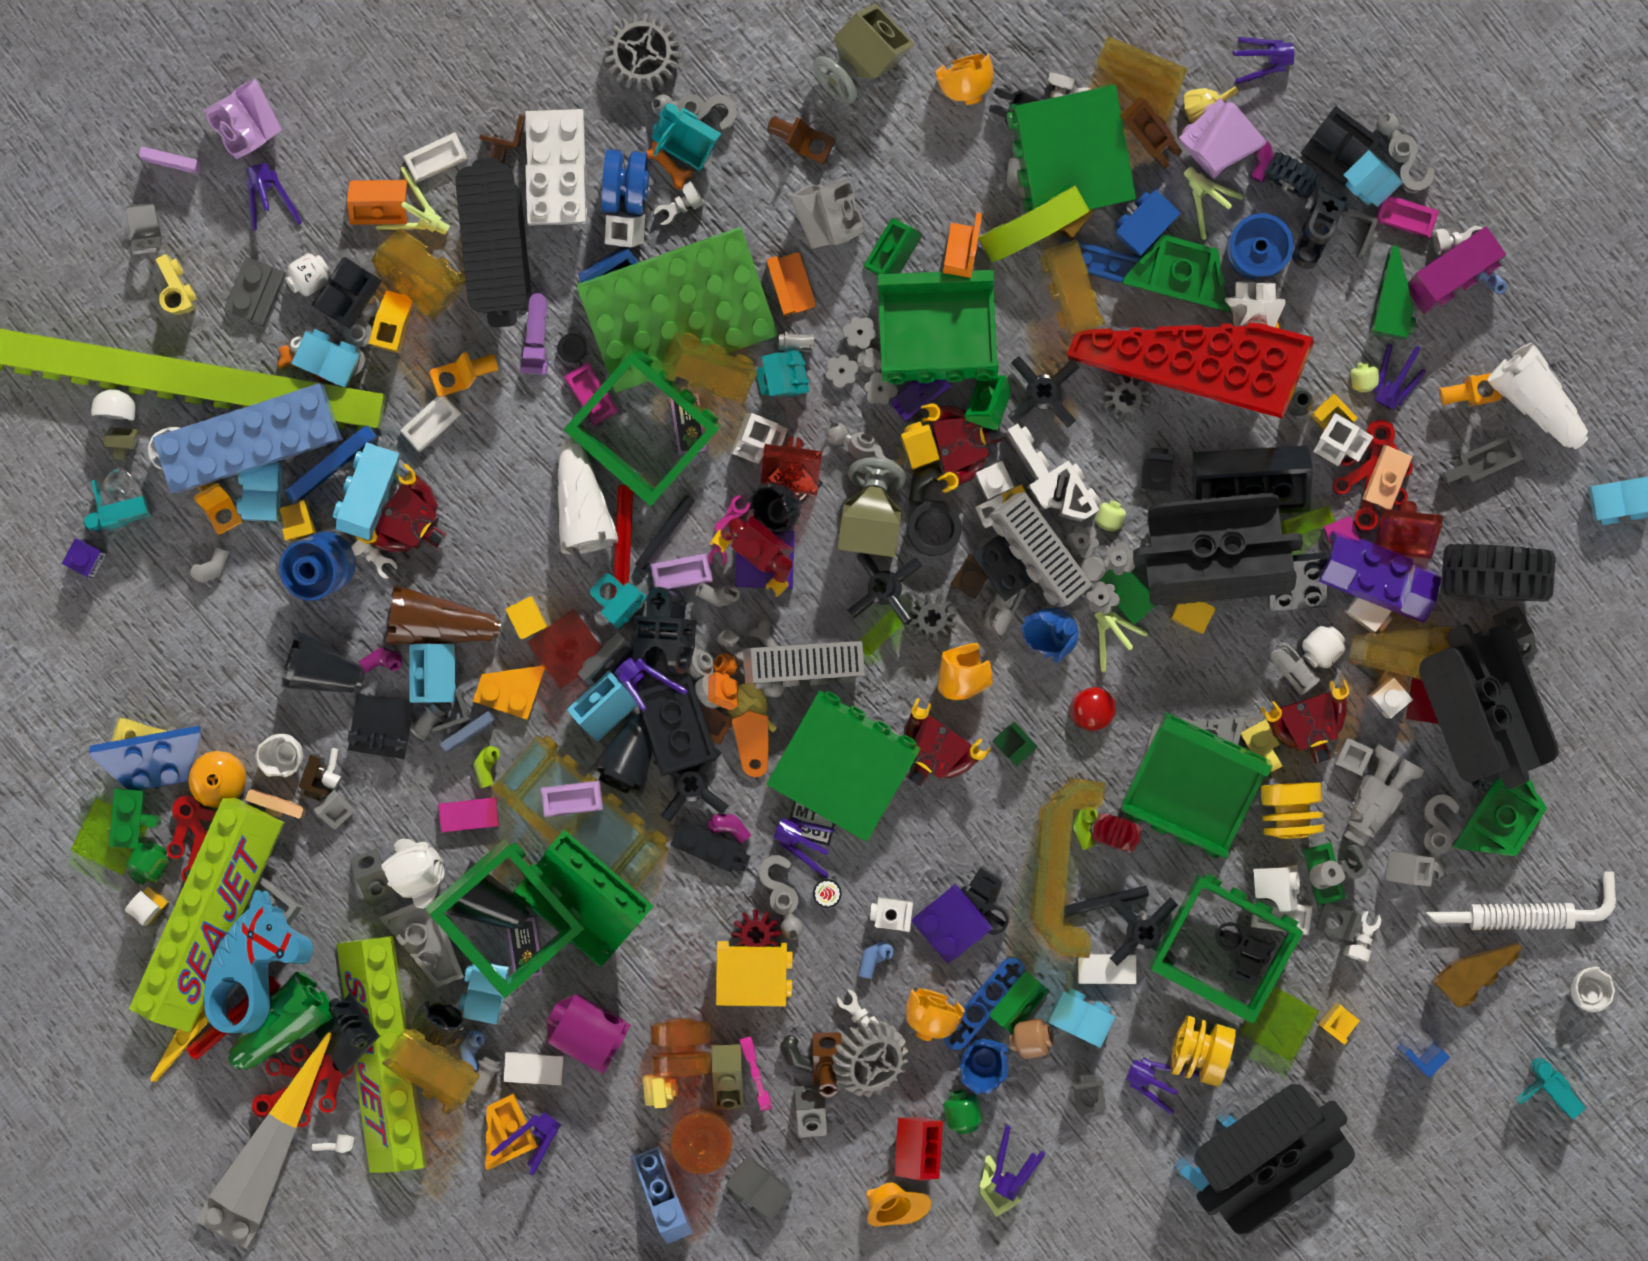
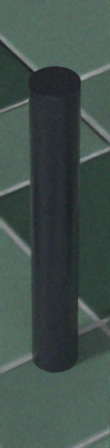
M687 494L636 561L635 564L643 570L646 569L694 504V499Z
M1147 885L1065 905L1062 908L1064 916L1069 917L1108 907L1116 897L1124 903L1148 897L1149 892Z

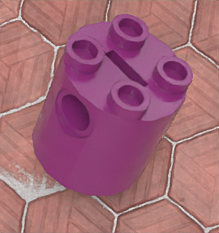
M577 992L575 995L557 1002L546 1021L548 1044L603 1074L631 1026L626 1020Z

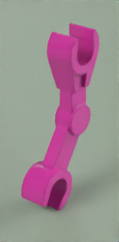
M741 495L733 498L726 515L715 524V534L718 530H722L731 519L739 518L749 511L750 503L743 510H738L735 507V503L741 498ZM714 544V549L711 550L708 556L711 565L713 555L717 552L721 553V548ZM725 551L721 553L723 555L722 566H724L727 562V554Z
M751 1036L740 1039L744 1056L748 1063H750L753 1082L756 1083L758 1089L756 1095L761 1112L772 1109L769 1093L764 1091L761 1073L756 1065L757 1058Z

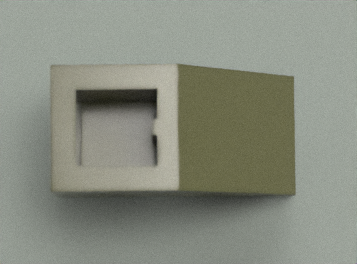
M741 1044L712 1045L715 1109L731 1110L744 1108Z

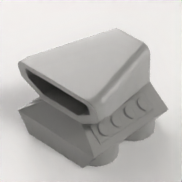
M840 177L826 186L808 185L790 195L791 202L811 248L844 243L863 233L862 215L859 209L856 208L855 190L848 177Z

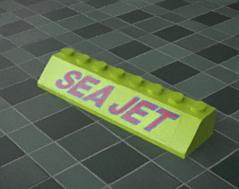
M222 798L129 1010L152 1022L185 1032H192L204 1005V988L211 961L227 932L237 919L245 913L285 822L237 798Z
M394 935L336 943L344 999L349 993H352L380 1035L375 1043L354 1064L369 1172H400L424 1168L428 1163Z

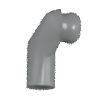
M1009 158L1006 184L1017 197L1026 198L1024 187L1019 185L1017 170H1020L1019 159Z
M216 547L210 562L192 566L190 570L192 578L198 582H207L219 577L222 574L229 551Z
M700 583L695 592L696 596L718 607L736 602L740 598V590L731 584L714 589L704 583Z

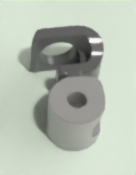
M1348 845L1340 848L1345 860L1338 862L1327 861L1311 868L1310 881L1313 886L1318 889H1325L1338 885L1344 880L1350 881L1365 875L1368 864L1359 846ZM1350 851L1356 856L1357 863L1351 857Z

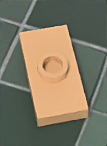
M1384 445L1362 499L1391 510L1412 456Z
M255 789L249 790L245 799L251 803L266 807L265 813L280 818L282 813L302 819L307 811L305 806Z

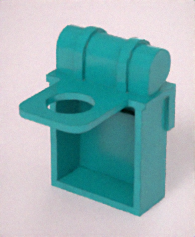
M667 103L664 109L661 110L657 123L653 126L651 138L658 143L653 155L656 156L660 150L664 149L701 171L706 165L721 133L698 120V116L687 109L682 108L678 112L679 109L676 105Z
M788 351V353H773L762 356L763 367H759L756 371L762 395L793 397L810 392L808 386L809 379L806 376L804 366L806 364L803 360L802 352ZM765 375H766L767 385L765 384V381H764Z
M95 480L91 481L98 512L90 513L85 517L84 524L87 529L93 532H100L104 528L114 530L127 526L129 522L153 516L149 500L144 496L104 506L98 482Z
M609 573L604 574L590 590L591 596L605 607L601 614L618 630H621L630 621V618L638 609L642 608V605L647 600V596L636 586L628 582L624 586ZM605 583L614 584L617 590L615 597L610 600H606L600 595V588Z
M1544 1058L1533 1059L1531 1069L1537 1077L1515 1100L1522 1104L1540 1088H1543L1572 1120L1575 1119L1586 1108L1570 1089V1083Z

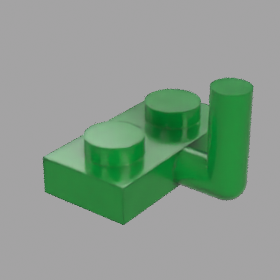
M114 788L109 846L136 849L140 843L142 826L154 828L161 825L162 820L159 816L143 814L145 791Z

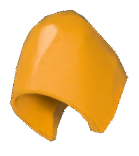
M978 643L966 644L942 653L938 676V691L946 699H969L992 686L991 664L989 660L981 664Z

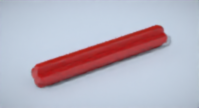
M619 485L616 513L618 543H615L613 577L625 586L627 582L629 583L634 492L627 485ZM613 584V595H612V596H613V598H614L615 595H616L617 590H616V587H615L614 584Z
M274 976L268 977L270 996L281 987V984ZM248 995L227 1013L229 1019L235 1025L240 1023L247 1014L249 1007ZM212 1026L193 1042L186 1051L192 1059L198 1060L228 1033L221 1032Z

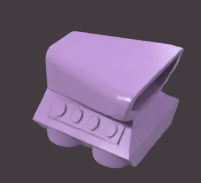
M255 78L237 87L231 95L204 110L209 125L220 134L225 149L236 159L254 151L282 131Z
M1221 98L1215 103L1206 106L1202 116L1195 123L1187 125L1179 137L1183 147L1213 179L1226 167L1261 149L1266 144L1265 139L1241 110L1232 102L1225 104Z

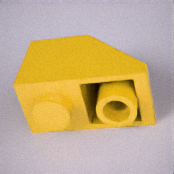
M386 290L377 311L369 344L372 347L401 354L415 300L414 297Z
M917 422L904 427L905 433L901 434L900 440L911 470L939 461L940 458L929 424L922 426L921 422Z

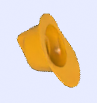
M886 1183L866 1192L870 1209L867 1221L874 1227L913 1223L928 1213L932 1202L929 1196L924 1193L906 1192L896 1183Z

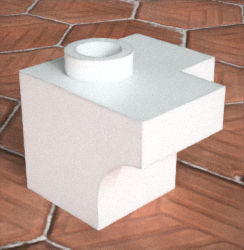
M746 413L731 454L756 464L760 463L765 452L778 456L787 428L753 413Z
M1335 413L1313 452L1339 467L1346 455L1359 462L1374 437Z
M1298 865L1253 869L1256 899L1268 898L1273 900L1278 905L1279 912L1298 909L1296 895L1300 894Z

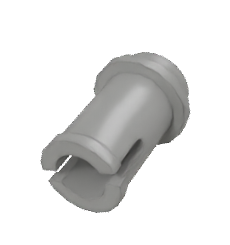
M784 331V334H778V351H783V353H787V351L813 353V334H788L787 331Z
M432 703L430 706L426 705V711L409 728L421 740L425 739L432 730L431 728H434L439 721H444L443 716L446 713L435 703Z
M484 1056L483 1060L478 1061L480 1066L472 1084L469 1086L473 1091L483 1095L487 1094L495 1073L500 1071L498 1067L500 1062L489 1056Z

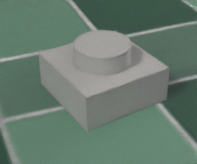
M1345 738L1334 764L1362 776L1374 749L1352 739Z
M335 789L313 809L334 830L356 811Z

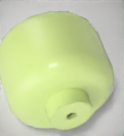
M1360 362L1357 364V368H1353L1350 371L1352 388L1358 392L1373 391L1379 382V370L1376 366L1369 365V362Z
M1111 500L1109 504H1100V510L1095 517V522L1100 528L1112 532L1122 528L1126 511L1120 508L1121 504L1119 502Z

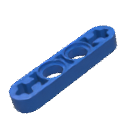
M369 425L356 432L284 492L292 504H296L352 460L358 451H363L366 442L370 444L377 439L376 434Z
M1016 957L1004 959L964 1005L965 1013L962 1019L966 1025L974 1029L970 1033L967 1029L962 1032L961 1037L963 1041L961 1043L955 1041L952 1044L949 1041L951 1036L943 1038L949 1048L953 1050L964 1048L987 1022L991 1011L1026 971L1025 965L1020 959ZM1008 963L1010 965L1017 963L1019 964L1017 970L1020 974L1017 977L1011 975L1006 982L1010 983L1011 986L1006 989L1005 985L998 979H995L997 974H1000L1003 978L1007 973L1005 966ZM991 984H997L1002 989V995L997 1000H990L985 995L986 988ZM978 1006L983 1010V1017L979 1022L975 1023L967 1019L966 1014L970 1007ZM962 1024L958 1026L956 1031H958L961 1028Z

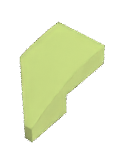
M988 1155L985 1158L980 1193L994 1215L999 1217L1021 1201L1018 1196H1016L1013 1202L993 1191L996 1184L992 1183L991 1180L997 1165L992 1157Z

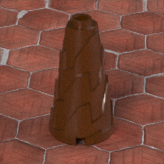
M393 586L392 603L390 604L386 633L387 644H443L451 642L492 641L493 637L498 638L500 620H495V615L476 611L471 607L426 595L412 589Z

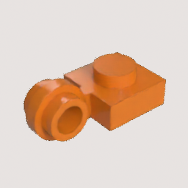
M725 653L719 654L715 658L713 668L716 672L708 676V701L731 711L738 706V681L729 676L735 673L738 664L732 655Z

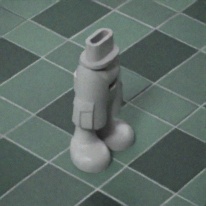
M1379 744L1374 749V754L1379 760L1377 771L1374 776L1367 775L1361 788H1359V797L1351 812L1350 820L1347 822L1350 826L1344 834L1345 837L1363 847L1370 836L1375 837L1374 833L1380 830L1390 814L1397 810L1405 797L1401 792L1403 787L1410 780L1421 778L1425 772L1424 769L1403 758L1395 778L1390 786H1387L1385 782L1401 757Z

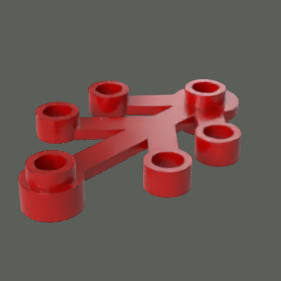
M1376 420L1368 426L1366 432L1374 437L1366 449L1367 451L1372 447L1370 460L1347 476L1335 479L1332 488L1336 494H1346L1352 485L1367 476L1365 493L1383 446L1387 445L1399 450L1393 442L1395 429L1391 423L1386 420ZM1382 429L1385 432L1383 440L1376 438V430ZM1352 458V460L1349 463H1345L1342 460L1341 465L1350 466L1355 462V460ZM1411 462L1408 466V472L1404 477L1410 475L1413 470ZM1342 480L1346 483L1345 491L1337 489L1338 481ZM1399 489L1403 494V500L1401 502L1394 501V505H1401L1406 502L1408 494L1405 489ZM1362 500L1361 509L1356 511L1353 517L1354 525L1362 531L1373 529L1378 522L1377 513L1373 510L1374 504L1366 500ZM1362 514H1366L1370 518V522L1367 525H1363L1360 522Z
M182 796L174 802L172 814L177 820V826L173 841L167 846L169 857L173 859L181 858L186 851L183 843L188 827L191 828L195 835L188 865L181 873L184 882L187 879L186 872L192 868L208 832L200 820L212 822L216 811L201 808L199 801L192 796ZM184 805L191 807V813L188 816L182 814L181 809ZM174 844L179 845L181 848L179 855H174L171 851Z
M297 1044L291 1049L290 1054L294 1061L302 1062L305 1059L308 1060L314 1050L308 1049L304 1044ZM296 1048L304 1049L305 1055L303 1058H298L295 1055ZM324 1054L321 1065L324 1066L319 1068L303 1109V1113L307 1115V1121L305 1123L299 1122L297 1126L304 1127L310 1123L312 1119L310 1112L318 1084L327 1077H329L326 1094L320 1098L318 1106L324 1113H330L336 1108V1096L341 1078L347 1077L353 1071L354 1066L345 1075H342L339 1069L335 1068L334 1061L330 1055ZM271 1058L265 1064V1070L271 1076L281 1074L295 1078L301 1070L300 1067L283 1063L279 1058ZM274 1061L279 1064L278 1072L270 1070L269 1065L271 1062ZM288 1086L272 1095L263 1093L255 1097L251 1105L253 1113L261 1118L267 1117ZM326 1098L333 1102V1106L330 1109H326L323 1106V1100ZM260 1101H265L268 1104L267 1111L259 1110L258 1103Z

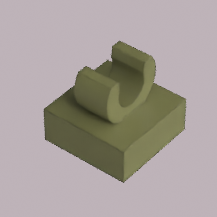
M110 427L104 435V446L114 447L113 459L126 460V456L129 455V448L133 449L139 441V430Z

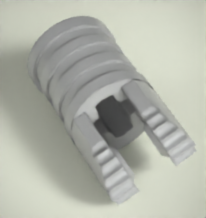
M1022 589L1007 601H1004L997 592L982 620L983 628L993 629L994 633L998 635L1003 634L1012 620L1019 603L1022 601L1026 590Z
M1287 642L1281 643L1277 650L1272 652L1271 660L1282 672V675L1288 679L1287 681L1293 685L1292 687L1298 691L1300 696L1321 680Z

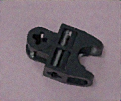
M1322 186L1319 187L1308 211V218L1302 227L1292 253L1294 263L1304 269H1313L1318 263L1326 243L1330 241L1347 200L1345 196L1340 198L1324 191L1325 187ZM1299 252L1309 253L1313 260L1303 259Z
M655 587L647 596L646 616H634L633 659L635 662L640 658L644 661L646 654V664L654 669L656 661L659 660L660 654L664 651L665 660H668L670 672L673 674H684L689 669L692 661L697 620L685 619L687 599L683 591L676 588ZM654 600H661V603H654ZM673 601H678L679 604H673ZM639 628H646V631H639ZM683 631H690V633L683 634Z

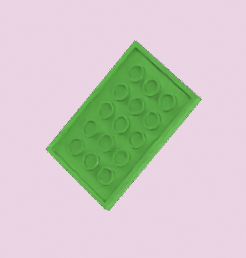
M741 226L576 285L609 376L633 349L637 352L642 350L654 360L652 365L659 371L664 369L671 374L778 336ZM631 365L613 385L615 393L651 380L634 365Z

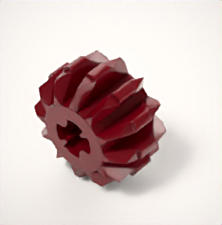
M1102 813L1099 814L1097 821L1094 823L1092 838L1094 841L1131 853L1139 845L1142 828L1128 820Z
M757 909L753 910L752 920H750L746 912L742 913V918L746 924L744 925L737 920L734 922L737 928L742 929V932L734 931L731 933V937L742 938L734 946L741 947L745 944L746 947H767L766 945L769 944L772 947H777L778 943L770 939V937H779L781 935L780 931H770V928L778 924L777 920H772L767 924L766 920L769 918V913L765 912L761 920L758 919L759 912ZM757 926L760 932H764V938L760 937L758 942H754L753 937L748 936V930L752 932V927Z

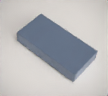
M488 711L441 742L440 745L445 752H451L494 723L496 718L491 711Z

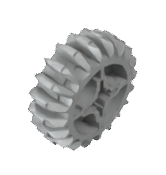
M643 13L642 21L638 22L636 14H632L631 19L633 23L628 25L627 20L622 18L621 24L624 27L622 30L615 25L612 27V31L617 36H606V40L613 44V46H604V52L612 54L604 58L605 64H615L608 70L610 75L620 72L616 77L618 84L623 82L625 78L627 79L626 89H631L633 83L636 82L638 92H642L643 83H647L649 91H653L654 86L652 82L657 80L658 85L663 87L664 81L661 78L663 75L670 80L673 78L672 73L668 69L678 70L679 65L672 61V59H681L682 55L680 52L673 50L681 47L680 41H670L677 35L675 30L665 33L669 28L667 21L662 23L660 27L658 26L659 16H654L650 23L648 22L647 13ZM646 31L638 41L624 40L634 32ZM655 34L666 45V57L661 56L659 52L652 48ZM647 43V52L650 55L648 57L644 56L643 59L640 58L638 62V53L635 50L641 49L643 46L645 47ZM620 48L633 57L630 71L624 68L619 60ZM646 64L661 65L652 73L639 74Z
M870 1019L868 1024L860 1022L858 1029L850 1027L851 1033L848 1036L841 1035L843 1042L842 1044L835 1045L838 1052L832 1055L835 1062L832 1068L836 1073L837 1081L847 1091L853 1092L859 1097L863 1094L869 1098L873 1092L880 1095L882 1088L890 1089V1083L898 1081V1073L905 1072L902 1064L908 1062L905 1054L909 1051L905 1045L904 1037L898 1033L894 1026H890L881 1020L877 1023Z

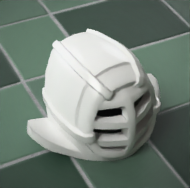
M410 839L397 840L394 844L396 853L386 859L381 865L389 881L387 884L403 898H412L417 908L424 909L434 901L440 883L444 879L443 860L426 842L415 843Z

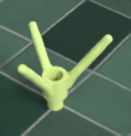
M401 167V172L424 208V212L406 202H402L401 206L420 218L418 223L378 224L376 229H428L431 232L435 230L445 235L450 225L440 220L441 217L436 215L429 206L406 167Z
M1189 167L1184 172V176L1190 181L1189 186L1193 189L1192 194L1195 200L1201 239L1206 240V227L1201 198L1208 193L1227 209H1230L1232 205L1216 191L1242 200L1244 196L1234 190L1214 183L1202 173L1198 174L1193 167Z
M1112 610L1108 614L1101 611L1094 615L1098 621L1100 669L1102 673L1106 672L1105 631L1111 628L1128 650H1132L1133 646L1116 623L1144 637L1148 635L1147 631L1121 618Z

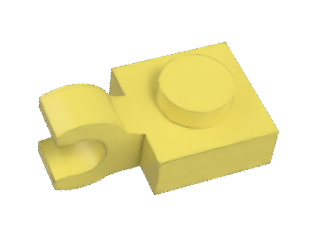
M1266 719L1241 732V737L1248 750L1271 760L1273 767L1270 772L1283 767L1273 751V748L1280 744L1273 736Z

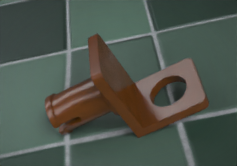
M524 113L519 114L514 141L480 134L479 139L489 141L488 144H491L488 158H496L500 163L505 164L508 148H511V146L520 147L526 120Z
M773 116L767 127L768 133L785 139V143L795 153L820 164H825L836 141L832 136L811 128L799 117L792 124L777 116ZM815 139H822L825 142V148L819 154H813L810 151V144Z
M840 1032L813 1033L814 1084H820L819 1093L824 1097H832L838 1091L837 1084L840 1083L837 1081L836 1073L832 1068V1065L835 1063L832 1055L838 1051L835 1046L830 1049H824L819 1043L823 1040H831L835 1045L842 1044V1034Z

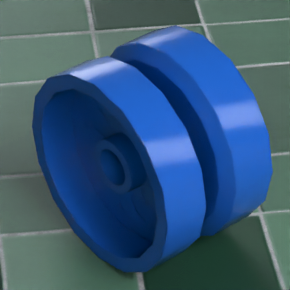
M606 149L602 180V213L617 214L621 209L622 196H625V209L628 215L643 216L649 187L648 153L632 151L629 155L627 169H624L623 152L621 150Z
M1266 213L1252 214L1241 220L1230 233L1226 245L1227 260L1233 270L1243 278L1253 281L1267 280L1278 274L1291 259L1294 248L1293 236L1286 223L1277 216ZM1257 241L1259 245L1264 244L1265 249L1263 251L1256 249Z

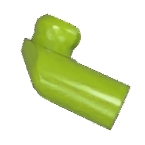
M494 746L483 748L473 764L480 789L494 785L490 770L500 758V751Z
M1083 807L1078 812L1073 823V830L1083 851L1096 845L1090 833L1094 821L1098 818V812L1093 807Z

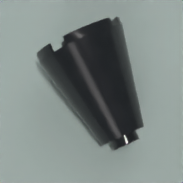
M297 632V640H293L284 670L288 672L286 678L282 677V687L353 693L355 688L360 689L365 674L360 671L361 665L307 634Z
M641 713L638 716L632 715L590 769L592 776L595 772L600 774L598 780L626 794H628L630 789L637 791L635 794L637 797L642 796L645 790L653 753Z
M470 861L465 873L476 863ZM490 873L446 911V913L452 916L515 930L517 925L523 927L530 912L525 910L527 903Z

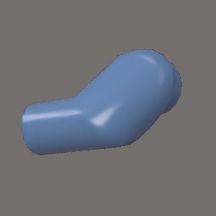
M1484 272L1477 277L1478 280H1481L1496 294H1503L1507 290V283L1494 272L1490 275Z
M878 942L865 949L858 976L872 979L875 964L885 959L889 960L894 954L893 947L887 942Z
M472 1030L467 1033L458 1047L464 1073L478 1069L475 1053L485 1042V1036L480 1031Z

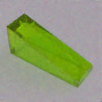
M1330 505L1282 521V534H1303L1335 522Z
M893 609L859 640L862 641L863 653L867 657L903 624Z

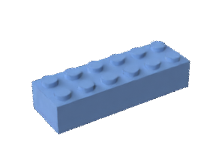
M319 383L155 436L153 440L170 492L178 494L342 441L325 386Z

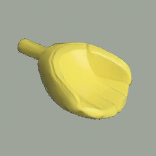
M1235 86L1219 96L1216 91L1206 88L1190 90L1183 95L1186 116L1193 124L1202 116L1206 106L1215 103L1219 98L1226 101L1239 93Z
M754 683L741 684L738 686V706L731 711L728 710L727 715L733 719L748 710L766 715L768 712L767 697L762 689H755ZM768 720V729L773 733L777 727Z

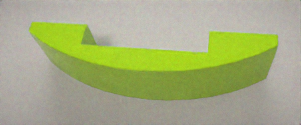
M1073 186L1035 209L979 236L978 239L993 263L1045 238L1085 215L1090 210L1077 187Z

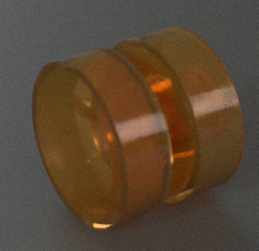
M694 1018L666 1019V1022L650 1024V1044L667 1047V1051L651 1055V1075L694 1076L712 1073V1053L696 1050V1046L711 1042V1022L695 1021Z
M706 1107L695 1108L683 1114L677 1121L671 1137V1150L677 1163L685 1170L696 1174L711 1173L722 1167L728 1160L733 1145V1131L727 1118L720 1112Z

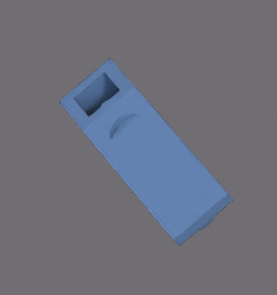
M657 1146L633 1156L632 1158L657 1228L664 1241L669 1244L693 1234L694 1232L660 1147Z

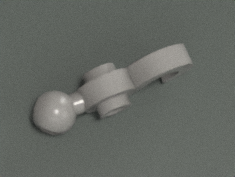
M659 94L655 96L651 103V109L657 116H659L667 103H672L678 107V112L685 108L697 115V119L700 121L715 106H725L728 110V115L719 124L721 130L730 128L735 123L737 117V109L734 102L724 95H714L704 103L699 96L694 94H687L678 102L673 101L668 95ZM659 102L660 106L654 108L653 103Z
M1384 113L1380 115L1376 126L1381 134L1388 135L1390 139L1387 146L1389 158L1397 164H1402L1398 176L1403 181L1402 186L1411 192L1425 190L1434 179V169L1428 168L1422 181H1413L1409 177V170L1414 163L1417 153L1416 141L1407 134L1399 133V121L1394 114ZM1386 116L1387 122L1383 121L1381 117Z
M373 296L375 298L374 304L368 302L351 330L347 327L344 329L346 342L356 346L355 352L361 355L352 377L361 373L366 365V355L361 347L369 344L373 328L369 322L372 317L376 316L381 304L375 296Z
M833 423L826 430V438L831 444L841 445L844 443L848 445L849 452L857 460L871 457L887 459L883 455L879 443L870 433L858 432L853 435L849 434L846 426L841 423ZM897 447L892 456L893 460L890 461L904 469L907 455L901 448ZM875 466L876 469H881V470H886V469H887V468H884V467Z
M725 629L717 637L718 643L726 653L732 655L740 663L741 667L739 670L745 676L744 648L736 644L740 638L731 630ZM782 681L772 682V688H763L762 690L767 697L776 698L783 694L784 687Z
M683 631V634L690 633V631ZM696 634L692 661L686 672L693 679L697 680L695 691L701 703L711 709L718 708L719 705L708 701V676L714 671L713 660L708 653L697 649Z
M1436 794L1430 797L1425 802L1423 808L1424 818L1432 826L1424 832L1422 838L1425 849L1430 852V857L1435 858L1433 871H1435L1436 877L1432 880H1438L1444 875L1445 865L1441 860V855L1448 852L1453 843V837L1448 828L1435 817L1434 808L1437 804L1444 803L1452 812L1459 810L1457 802L1451 796L1445 794Z
M771 855L761 863L759 877L766 887L773 889L770 896V905L776 913L781 914L783 917L780 926L782 935L787 939L793 940L798 938L803 931L801 921L794 917L793 913L798 905V895L793 888L782 882L772 880L768 875V869L771 865L779 864L789 868L791 862L784 856ZM792 930L797 932V936L794 938L789 935V932Z

